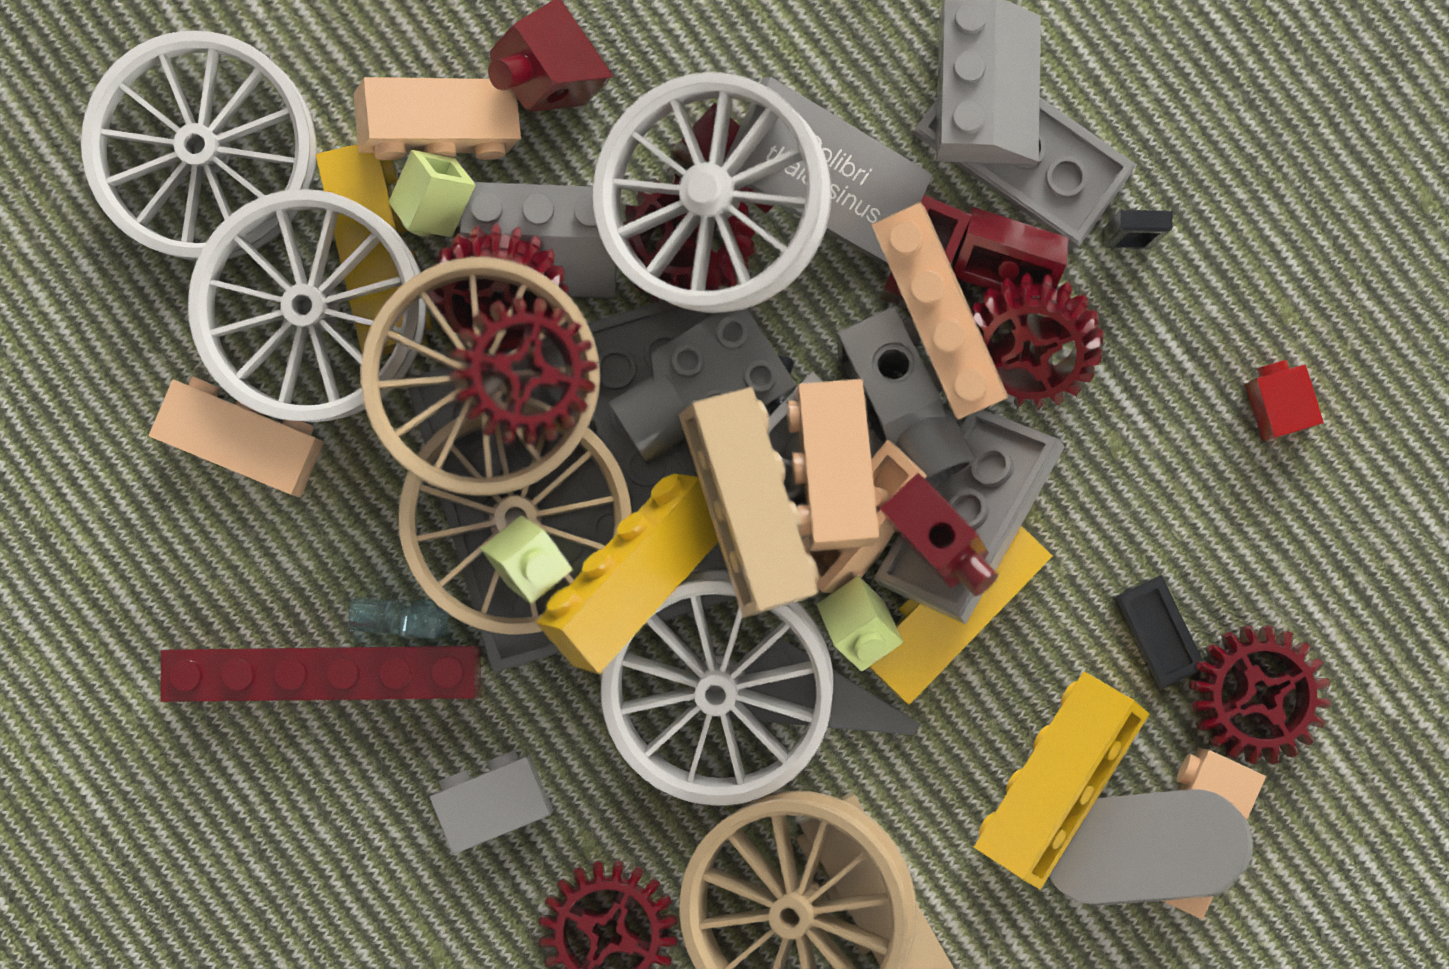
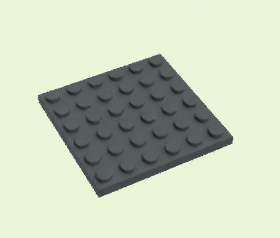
M665 300L587 323L594 339L599 362L598 398L588 428L603 441L617 461L629 492L631 514L638 512L650 499L653 487L663 478L672 474L698 477L687 439L647 464L608 404V402L653 374L652 353L707 318L705 312L688 310L679 306L676 308ZM546 337L541 343L543 360L555 368L565 367L560 351ZM504 349L503 355H508L512 350ZM528 353L524 355L522 361L516 366H511V371L529 370ZM446 366L406 379L449 376V373L454 371V369ZM522 378L518 380V383H520L519 390L523 387L524 383L530 378ZM455 384L408 387L416 417L456 390ZM553 387L550 389L534 388L529 396L553 407L563 390ZM505 393L500 398L502 403H506L507 394ZM454 400L419 424L424 444L441 428L459 417L465 402L456 403ZM567 408L569 414L574 417L576 412ZM499 424L502 437L504 425ZM535 427L536 440L532 444L535 450L541 436L539 427ZM481 428L459 439L453 445L483 478H487ZM494 431L489 435L492 477L503 476ZM556 432V438L550 441L545 439L540 457L542 458L549 453L564 435ZM515 435L512 443H503L509 474L531 465L533 458L517 435ZM577 445L556 469L530 485L526 497L533 500L586 452ZM449 451L441 470L463 477L474 478L452 452ZM590 458L538 503L537 507L541 511L610 497V492L602 473ZM438 488L440 491L491 508L496 504L490 495H464ZM522 489L513 491V495H521ZM507 493L498 494L500 498L508 496ZM441 498L450 529L489 521L490 514ZM611 503L542 517L541 524L606 546L612 540L613 506ZM491 528L452 536L460 563L493 535ZM547 534L573 569L568 574L575 580L582 572V566L586 559L598 550ZM719 542L691 573L705 570H728ZM484 553L480 554L462 570L474 610L479 612L482 611L495 572V568ZM499 575L487 614L503 618L532 617L530 603L510 589ZM564 578L535 601L538 615H542L547 610V603L555 593L569 586ZM706 594L700 595L704 609L736 599V596ZM689 597L670 604L658 611L656 615L662 621L694 612L691 599ZM480 629L493 673L561 653L543 631L508 635Z

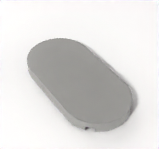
M1190 789L1097 798L1049 877L1063 894L1089 905L1212 897L1228 890L1235 884L1233 882L1240 877L1241 873L1245 872L1252 857V833L1246 818L1230 801L1219 794L1207 790Z

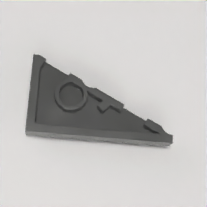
M769 630L765 632L760 642L771 633ZM779 638L743 671L747 675L810 661V658L805 652ZM833 670V695L827 727L908 735L916 733L921 725L920 723ZM814 673L745 688L811 709L815 708L816 681ZM741 702L761 722L806 726L809 724V722ZM732 710L729 711L731 719H739Z

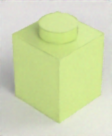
M411 150L389 199V204L401 219L404 228L409 232L422 237H428L430 234L452 237L476 185L456 158Z
M522 515L480 548L507 586L531 604L573 570L545 530Z
M859 575L816 604L833 645L861 672L904 643L885 601Z

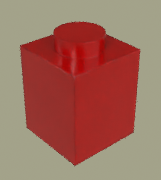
M1287 360L1275 362L1257 368L1259 378L1245 383L1262 442L1324 423L1306 364L1289 368Z

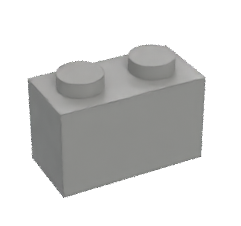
M516 750L486 761L490 771L471 778L466 769L438 781L442 791L429 797L452 855L549 816L553 812L531 754L519 759Z

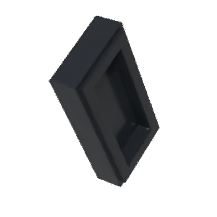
M1120 210L1104 226L1102 246H1105V248L1151 249L1173 229V211Z
M1158 575L1113 596L1157 689H1163L1198 672L1194 668L1196 662L1204 661L1162 575Z

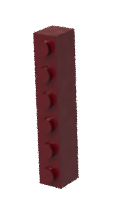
M481 646L161 650L160 702L470 699L481 697Z

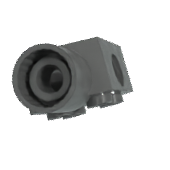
M895 306L837 332L838 359L849 380L863 379L866 416L875 435L883 443L887 440L893 442L927 475L926 480L932 486L957 475L975 462V458L948 404H942L940 393L944 389L933 364L929 363L924 366L917 347L922 344L910 317L901 320ZM888 371H896L902 374L903 377L893 380L884 377L882 374Z
M746 308L732 312L714 313L652 353L653 374L614 398L608 404L644 461L648 464L686 440L679 414L693 402L753 387L756 400H760L767 410L789 396L796 389L797 385Z

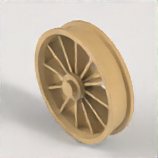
M470 257L448 261L426 269L407 281L388 299L375 318L366 338L361 364V387L366 411L375 432L391 455L405 469L430 485L446 491L464 495L488 496L512 492L537 482L556 469L571 454L588 428L595 410L599 390V362L594 339L586 320L569 296L555 283L533 269L515 262L488 257ZM475 279H489L510 283L520 287L516 297L523 298L527 290L544 300L552 310L555 311L558 307L563 308L565 315L558 325L560 327L564 325L568 327L575 321L581 324L582 328L580 331L572 336L575 345L584 340H590L593 347L587 352L580 354V360L596 361L598 366L594 372L581 373V379L589 380L596 384L595 392L591 394L580 393V398L589 406L587 411L582 414L575 413L573 417L575 425L567 430L559 443L542 458L533 445L524 444L522 430L517 429L516 435L535 460V463L504 476L492 477L489 436L484 434L487 478L463 477L441 470L465 420L466 413L471 405L476 406L472 398L466 400L435 467L416 456L400 440V437L453 402L456 393L468 388L466 381L451 382L449 376L379 381L381 358L387 339H391L454 370L466 369V364L458 363L392 332L401 316L421 298L456 349L466 350L427 295L444 285L463 280H470L473 316L478 313ZM510 307V310H509V312H508V316H509V315H512V313H511V307ZM474 325V332L479 335L480 331ZM507 330L498 333L489 354H496ZM541 334L540 339L544 340L546 336ZM515 349L514 351H512V352L509 353L508 355H511V354L516 353L517 349ZM557 367L560 369V372L566 373L565 367ZM480 369L481 381L487 394L499 407L506 410L505 405L500 400L504 393L507 394L505 384L500 378L489 375L488 371ZM531 370L514 371L519 374V379L536 377V372ZM455 384L456 390L397 431L393 430L383 407L380 390ZM529 396L527 404L544 412H547L552 407ZM484 413L481 414L482 428L487 421V416Z
M525 403L522 415L531 416L544 413V411ZM481 415L472 422L465 418L454 443L471 432L482 428ZM458 418L441 428L424 445L417 456L433 466L439 459ZM554 419L553 424L556 432L565 435L567 430L561 427ZM498 423L495 429V436L504 476L509 474ZM589 428L586 429L583 437L577 444L586 453L533 500L526 497L530 487L528 485L522 489L521 495H513V491L508 492V496L500 498L498 494L490 495L496 502L493 508L425 486L423 485V480L408 471L399 503L398 526L400 541L411 572L422 589L439 607L465 624L493 633L509 635L542 631L536 623L541 615L537 613L535 601L532 604L530 603L532 617L503 618L487 614L499 578L496 570L481 612L459 602L443 587L483 553L480 549L483 545L520 515L544 529L547 534L595 550H601L605 545L542 525L541 518L612 503L614 513L613 539L617 534L619 524L631 514L629 492L622 471L614 456L603 441ZM542 433L536 448L539 455L545 442ZM452 445L450 451L474 478H483L460 451ZM591 458L605 479L610 497L539 511L538 503L588 459ZM420 492L490 514L489 521L417 536L416 512ZM491 528L493 535L438 583L426 565L419 542ZM569 574L563 577L569 585L574 581Z
M811 791L779 792L761 797L741 807L716 825L704 837L689 861L681 886L679 902L681 930L686 949L696 969H734L737 964L775 933L783 939L773 969H784L794 939H796L802 969H817L811 941L834 969H856L824 930L886 955L879 969H901L911 949L915 934V890L910 872L898 847L884 829L866 813L839 798ZM786 815H799L821 821L803 878L800 879L798 878ZM771 816L783 879L746 836L741 827L761 818ZM833 826L847 834L864 851L821 887L813 879L830 827ZM728 839L771 891L713 868L716 857ZM869 856L878 869L887 892L829 900L825 891L864 858ZM708 882L770 908L709 917L707 908ZM890 904L892 926L890 940L830 916L828 913ZM769 920L771 929L729 963L716 942L712 928Z

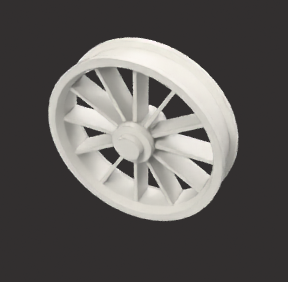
M179 31L168 33L145 41L125 53L109 68L97 84L89 100L82 125L81 150L84 171L89 186L106 215L124 233L137 242L156 251L187 260L197 261L206 244L193 243L202 176H207L224 220L232 212L216 175L222 169L259 198L266 196L227 165L230 156L293 165L292 174L285 191L310 190L316 169L317 146L314 124L309 109L294 83L277 65L254 47L241 40L214 32ZM191 53H208L198 123L194 120L170 58ZM219 55L238 59L254 67V71L210 125ZM160 62L186 123L181 128L129 88L140 75ZM264 76H266L278 90L287 108L223 133L222 129ZM125 92L177 132L174 139L109 130L114 110ZM290 118L292 120L295 134V158L233 149L230 146L229 142L284 120ZM107 137L174 147L175 152L111 176L107 160ZM181 161L136 218L120 198L115 186ZM189 171H191L182 240H171L154 232L147 227V224ZM299 211L288 213L291 222ZM278 217L262 223L244 238L255 249L261 248L282 232ZM238 244L228 259L248 253Z
M705 72L678 77L655 87L640 97L624 112L610 131L597 161L593 183V208L598 231L607 252L620 270L645 291L673 305L707 313L732 312L746 309L766 301L785 289L800 275L815 255L824 236L831 207V179L827 160L810 126L786 101L766 86L751 79L727 73ZM719 98L710 161L705 162L684 105L703 99ZM733 98L748 101L765 108V111L723 165ZM672 111L676 115L695 164L687 171L643 137L652 126ZM779 117L795 138L798 147L736 175ZM639 142L683 175L680 185L623 179L631 155ZM802 160L804 161L807 185L806 198L739 192L738 190ZM621 189L680 195V201L625 226L623 225ZM740 202L803 208L804 211L799 227L789 245L785 247L737 210ZM688 212L646 268L632 249L628 239ZM733 214L783 252L770 267L753 279L749 276L727 219ZM716 220L741 284L728 289L705 292ZM700 223L691 290L680 289L666 284L659 279V276Z
M298 189L272 193L244 205L231 214L214 231L203 247L196 261L189 287L188 314L192 337L196 349L212 377L225 391L245 406L274 418L292 421L321 422L345 418L366 409L362 388L340 399L322 333L327 331L362 364L363 354L334 324L338 318L372 326L374 321L341 313L339 303L404 285L421 272L410 248L396 230L380 216L346 197L319 190ZM301 210H324L326 215L309 282H307L288 213ZM338 214L348 216L364 225L372 234L321 284ZM274 217H278L296 285H292L244 238L259 225ZM381 241L391 255L400 277L335 294L333 292L334 288ZM238 244L286 290L282 297L219 281L227 259ZM217 286L280 302L281 310L217 328L215 320ZM421 298L404 313L402 328L394 326L392 330L420 345L424 336L427 306ZM286 318L287 322L237 371L227 357L219 337ZM297 329L280 397L277 400L252 386L247 379ZM310 334L329 403L307 406L291 404L307 336ZM397 343L392 355L379 372V381L402 380L412 366L418 352ZM393 389L380 390L381 399L388 395Z
M728 570L693 572L684 579L646 623L695 673L627 653L631 638L603 669L601 703L604 719L615 746L626 762L644 780L659 790L679 799L697 804L733 805L759 799L783 787L803 770L816 753L826 732L831 712L833 695L831 657L819 627L799 602L771 609L770 611L779 616L783 622L743 659L736 662L730 658L742 618L739 608L725 656H715L700 595H736ZM690 597L706 660L702 662L656 615L658 611L679 600ZM790 628L799 637L810 658V661L747 675L743 671ZM623 666L692 687L624 701L622 669ZM814 673L816 681L815 708L811 709L745 688ZM695 699V702L648 745L640 737L628 713ZM741 702L809 722L798 742L788 751ZM701 710L707 716L690 772H687L668 763L658 756L655 751ZM730 710L779 759L778 761L759 771L745 775L729 713ZM712 716L721 717L736 777L716 778L695 774Z

